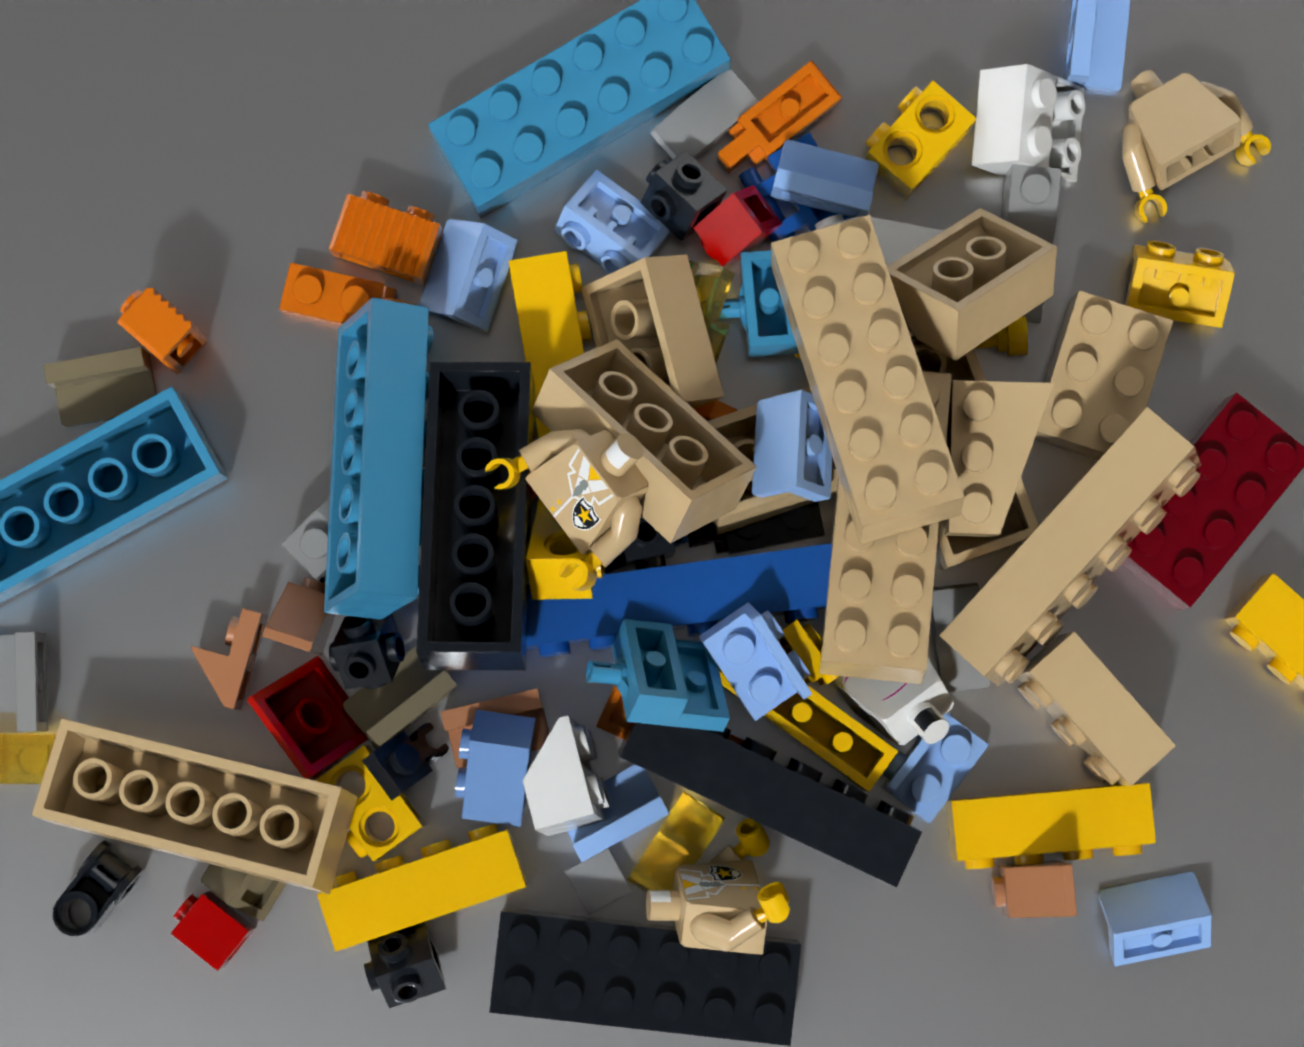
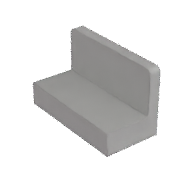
M15 632V634L0 635V733L48 732L45 633Z

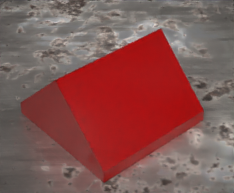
M319 656L314 657L247 699L303 778L315 780L368 741L344 711L343 703L349 698Z

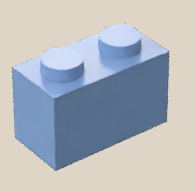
M476 710L472 729L463 728L459 746V758L467 759V768L459 767L455 787V797L464 798L462 819L521 827L527 798L522 780L531 765L536 718Z

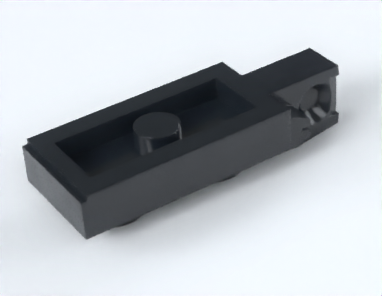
M814 502L718 536L712 522L687 535L690 540L688 542L689 548L714 543L716 554L728 553V555L823 537L825 532L819 503Z

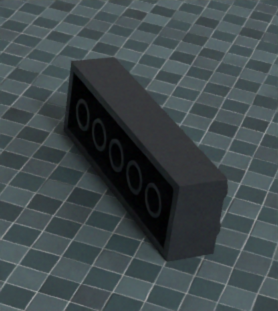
M430 362L416 653L423 670L526 671L529 586L526 556L530 542L532 487L525 478L531 472L529 469L521 472V477L514 487L495 489L494 487L507 481L509 477L508 468L503 464L490 472H485V468L491 460L497 458L514 459L520 456L519 450L533 442L534 415L531 411L535 403V383L531 362Z
M631 722L618 750L620 758L894 887L898 886L922 834V831L911 825L914 818L913 815L883 800H880L878 807L875 808L865 803L868 794L841 780L836 779L832 787L820 782L823 775L822 772L794 758L790 759L788 766L775 761L774 758L777 751L747 736L743 745L728 739L732 731L728 727L725 728L724 732Z
M503 908L500 913L489 1013L791 1046L801 944L798 940L765 936L763 954L690 948L680 944L675 926Z

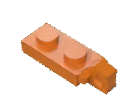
M812 60L737 118V124L728 132L734 140L718 152L719 157H717V160L728 173L732 172L748 158L755 165H758L764 159L767 160L769 155L783 148L786 140L796 138L840 103L842 96Z
M290 262L279 310L287 314L341 326L372 297L412 305L417 304L395 299L397 290L386 286L384 283Z

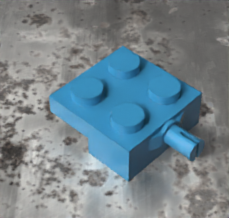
M771 250L742 252L740 254L742 285L738 298L709 300L711 321L740 318V322L746 331L748 358L798 354L799 351L772 271Z
M624 619L612 645L615 664L594 662L593 660L587 663L585 676L588 683L614 684L622 695L627 722L724 732L730 719L717 664L702 642L675 639L672 624Z

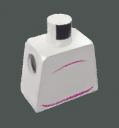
M928 657L927 669L922 684L840 676L833 681L850 709L896 745H905L918 734L926 743L933 744L943 739L949 730V723L943 715L953 708L954 702Z

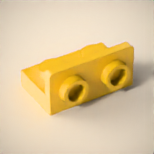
M1155 240L1148 241L1147 246L1133 245L1132 257L1134 264L1124 305L1174 321L1222 328L1235 271L1230 261L1224 258L1225 255L1216 250L1197 248L1195 254L1176 251V246Z
M795 620L782 628L785 635L778 642L786 654L794 650L811 674L804 679L806 684L818 681L822 686L825 683L829 684L839 677L837 675L819 674L822 639L810 624L803 627L798 620Z

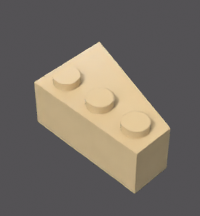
M952 380L947 425V447L964 494V502L960 516L945 520L944 536L995 537L1000 535L1055 383Z

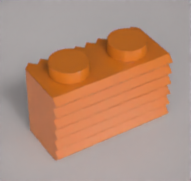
M362 191L360 197L347 194L328 248L334 257L425 286L443 233L441 225L434 222L436 216L429 211L414 206H408L406 212L393 209L388 206L389 200L369 191Z
M146 288L144 291L136 290L125 300L120 308V312L123 315L117 323L176 374H179L207 344V335L154 288Z

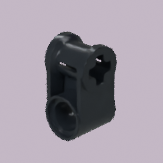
M103 840L86 858L76 877L56 901L52 916L55 926L60 932L68 936H82L95 932L102 926L114 908L134 888L143 875L144 869L139 865L131 867L110 851L111 844ZM103 867H105L107 870L113 873L116 877H114L112 874L106 871ZM76 899L84 900L91 910V917L83 927L74 925L68 916L69 907Z

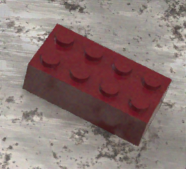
M1237 392L1220 403L1190 440V443L1196 449L1201 466L1196 470L1200 474L1197 482L1184 496L1179 497L1175 493L1162 507L1166 511L1164 518L1147 535L1142 531L1139 532L1129 543L1128 546L1132 551L1122 563L1124 567L1177 610L1193 606L1304 468V446Z

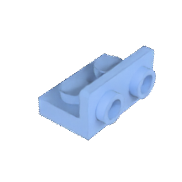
M597 169L566 203L554 228L555 233L562 237L568 246L575 250H580L602 266L607 274L615 272L644 257H653L671 234V231L653 217L640 203V200Z
M748 602L698 637L749 714L756 721L795 693H798L803 699L812 695V692L804 682V679L811 674L794 650L788 654L785 653L778 642L785 634L771 613L767 610L760 615Z
M949 711L943 715L949 723V730L943 739L936 743L928 744L918 734L915 737L917 740L906 755L898 750V753L882 774L887 780L881 788L929 824L989 746V744L953 718V714Z

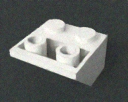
M1029 64L980 70L972 166L999 176H1005L1012 164L1061 169L1060 182H1077L1078 164L1081 159L1082 117L1085 112V87Z
M569 715L558 718L522 780L534 828L536 831L547 836L605 821L602 809L610 807L603 779L598 778L597 774L592 772L590 761L597 759V753L590 730L586 731L584 725L580 726Z

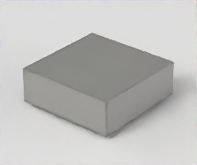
M609 848L565 870L588 915L632 892Z

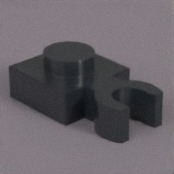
M431 723L423 724L409 737L402 731L362 760L391 801L431 773L433 769L430 765L434 764L448 752L449 747L446 743L435 749L426 742V734L434 728Z

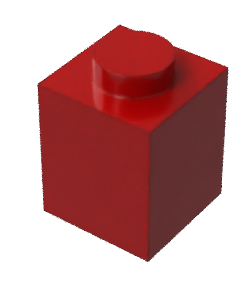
M753 185L732 193L693 229L701 238V245L704 251L723 267L740 260L742 252H751L783 223Z
M208 891L202 893L199 898L191 894L173 916L179 923L170 934L215 970L219 971L229 963L256 927L214 893Z

